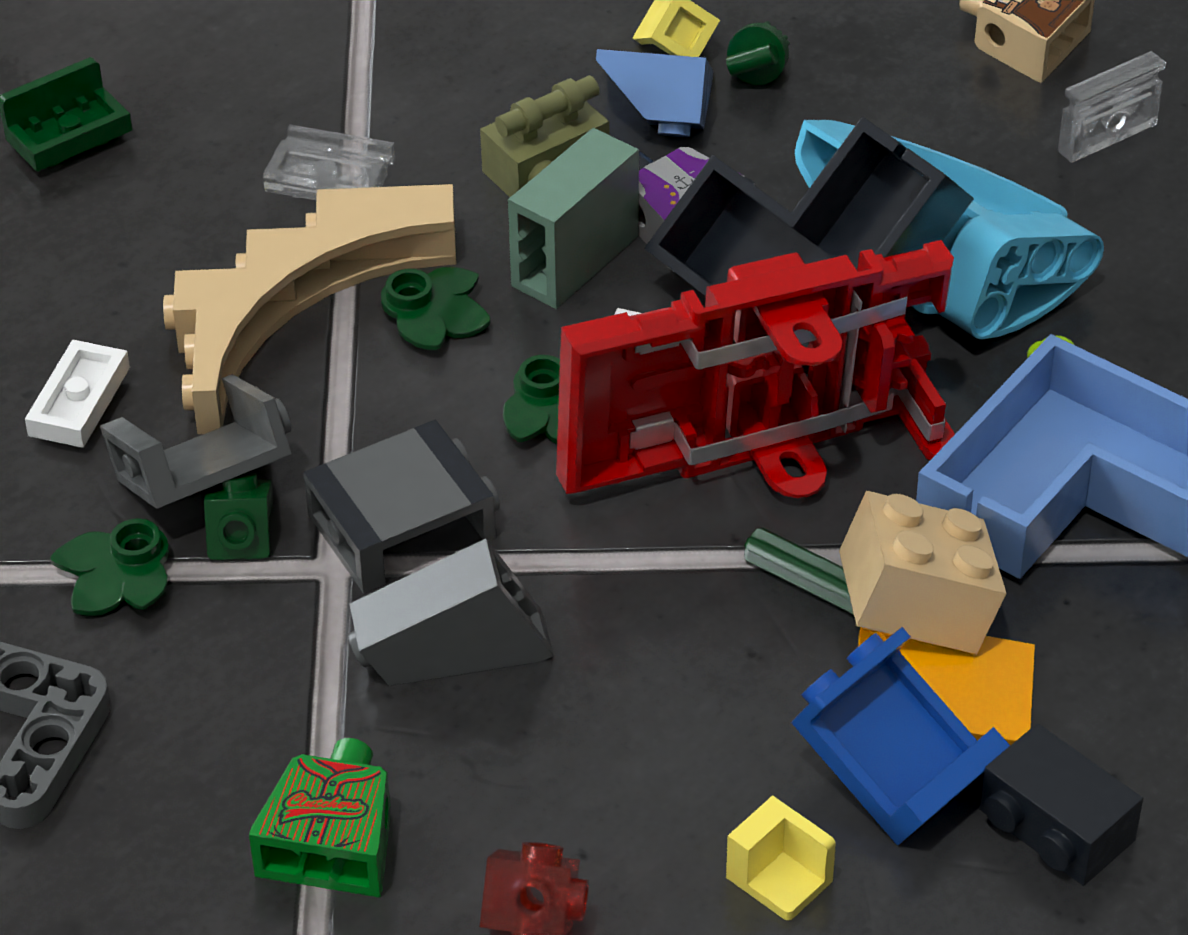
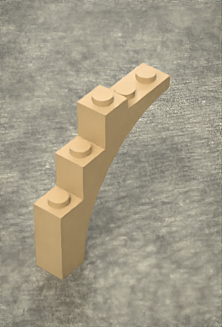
M453 184L318 189L316 213H306V227L247 230L246 253H236V268L175 271L174 295H164L163 299L164 324L166 330H176L179 353H185L186 368L193 369V374L182 375V400L184 410H194L197 434H206L223 427L228 398L222 378L231 374L239 377L242 369L265 340L295 315L331 294L369 279L393 274L402 269L455 265L456 240Z

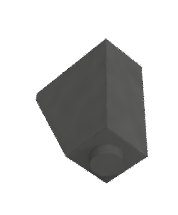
M483 539L349 603L355 629L348 634L352 651L363 667L366 668L371 665L389 686L541 662L554 656L542 609L487 539Z

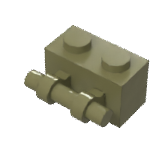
M588 75L577 81L568 78L555 84L552 87L551 93L535 100L530 97L523 98L513 103L510 111L497 116L494 123L480 129L482 172L509 197L520 190L590 129L595 128L609 135V121L587 102V100L598 96L600 92L594 77Z

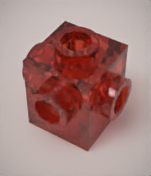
M523 842L521 852L504 849L496 850L487 857L479 927L512 932L511 935H566L572 929L573 920L583 922L587 908L589 880L578 878L580 860L562 857L563 847L541 842ZM530 887L538 889L542 893L544 901L536 899L532 895Z

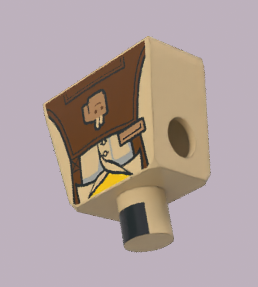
M960 0L959 7L960 10L977 16L975 44L978 49L1033 80L1042 83L1091 31L1095 0Z

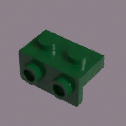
M93 57L86 58L0 95V113L5 139L36 172L58 165L70 157L96 146L104 145L114 138L133 131L130 113L103 87L100 64Z

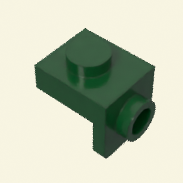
M246 472L208 488L204 498L207 556L209 559H259L269 556V516L274 503L272 479H257L256 473Z

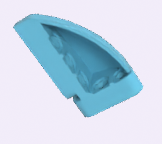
M833 120L803 121L796 143L795 159L799 171L809 188L853 130L854 125ZM893 137L907 149L909 148L946 174L974 198L943 240V243L954 257L945 312L939 313L932 302L912 306L917 311L924 314H939L978 339L999 337L1017 331L1053 310L1074 293L1097 269L1104 252L1102 239L1067 218L1068 214L1063 206L981 167L930 148Z

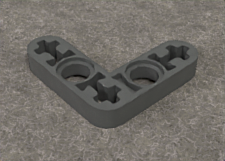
M0 642V711L27 718L0 761V824L14 829L33 827L42 822L53 809L107 719L111 709L106 678L99 670L91 666ZM32 674L38 677V680L27 689L11 690L4 686L15 675ZM59 737L68 742L63 750L55 754L44 755L33 750L35 745L45 738ZM29 783L31 785L32 794L24 793ZM8 796L17 797V799L9 800Z

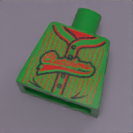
M343 738L335 743L330 758L305 754L292 758L249 833L255 877L380 898L383 890L391 805L388 772L380 766L370 765L373 751L366 743L354 738Z

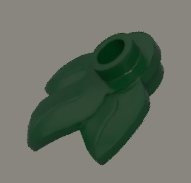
M441 267L427 274L418 269H402L388 277L386 285L381 291L382 308L389 316L397 319L398 333L407 342L422 349L438 350L442 347L446 335L452 338L471 337L486 329L491 323L490 316L485 309L468 296L479 280V274L470 270L457 267Z
M535 355L526 359L515 374L513 380L514 395L503 406V421L506 431L516 441L524 442L541 433H545L550 441L557 444L560 359L551 355Z
M146 519L126 520L118 524L111 533L97 531L84 533L62 545L50 556L52 565L79 577L72 593L71 606L72 611L80 615H103L115 610L124 601L134 608L144 610L164 594L168 583V576L163 567L169 556L168 540L153 522Z

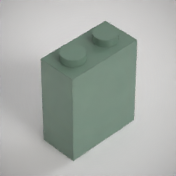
M592 128L508 199L512 287L557 309L639 236V149L598 129Z

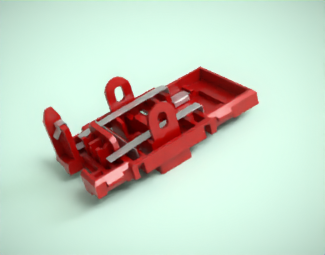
M942 240L923 244V249L885 258L882 254L875 255L872 249L859 252L857 270L847 255L805 264L800 255L795 252L731 267L728 270L727 282L707 286L705 308L694 290L681 292V300L671 302V307L632 316L625 312L561 327L556 475L565 493H578L676 468L683 478H691L754 460L765 480L774 491L788 497H809L818 493L824 487L827 476L825 463L813 443L859 431L863 428L864 422L896 414L903 421L925 458L931 460L955 433L944 418L946 402H944L926 375L927 361L931 360L932 354L929 350V344L923 335L915 336L905 321L906 307L932 302L939 313L945 312L954 257ZM809 342V345L804 347L802 343ZM802 365L809 366L808 378L804 373ZM727 429L732 437L725 439V430ZM784 458L797 460L805 475L802 477L790 476L780 460Z

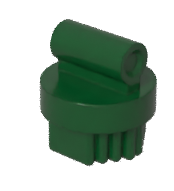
M769 21L751 23L742 27L731 38L727 48L726 64L731 76H737L743 82L752 85H764L775 80L788 63V46L790 42L787 41V35H782V31L777 30L775 26H771Z

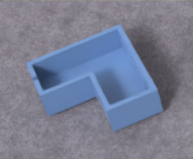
M1050 334L921 469L918 475L916 501L920 504L945 510L952 508L963 509L971 512L978 518L984 519L999 569L1019 579L1085 506L1188 557V399Z

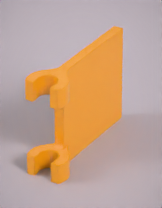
M860 627L858 646L874 633H877L883 641L892 634ZM985 636L977 654L914 639H909L900 648V652L976 740H979L994 727L1011 746L1030 730L1035 644Z

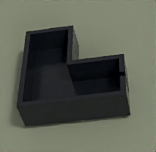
M862 116L792 212L716 156L712 155L644 249L706 296L707 286L727 282L728 270L731 267L796 252L805 264L847 255L857 270L859 252L872 249L875 255L882 254L885 258L923 249V244L939 240L943 241L974 198L946 174L909 148L907 149L899 141ZM809 342L802 343V345L808 347ZM802 365L804 372L808 374L809 366Z

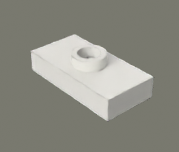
M72 340L25 418L28 436L84 448L130 368L127 350Z

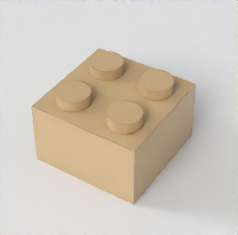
M866 490L839 550L856 626L892 635L903 627L911 636L910 639L977 654L1007 594L984 519L978 518L971 512L959 508L945 510L920 504L906 495L891 494L887 496Z

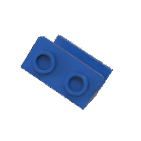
M903 627L885 641L877 633H874L846 658L853 667L840 678L832 669L819 677L801 694L808 705L791 722L897 846L984 772L985 767L1010 746L994 727L979 740H976L901 654L900 648L911 638Z

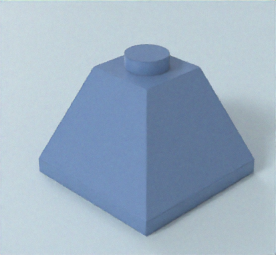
M597 49L596 61L650 125L658 126L659 135L690 137L691 128L704 129L713 80V70L706 58Z

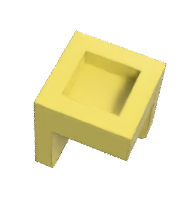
M654 0L633 39L641 45L654 44L669 55L699 57L720 20L691 0Z
M772 795L728 835L726 878L784 920H792L833 882L836 842L828 833Z

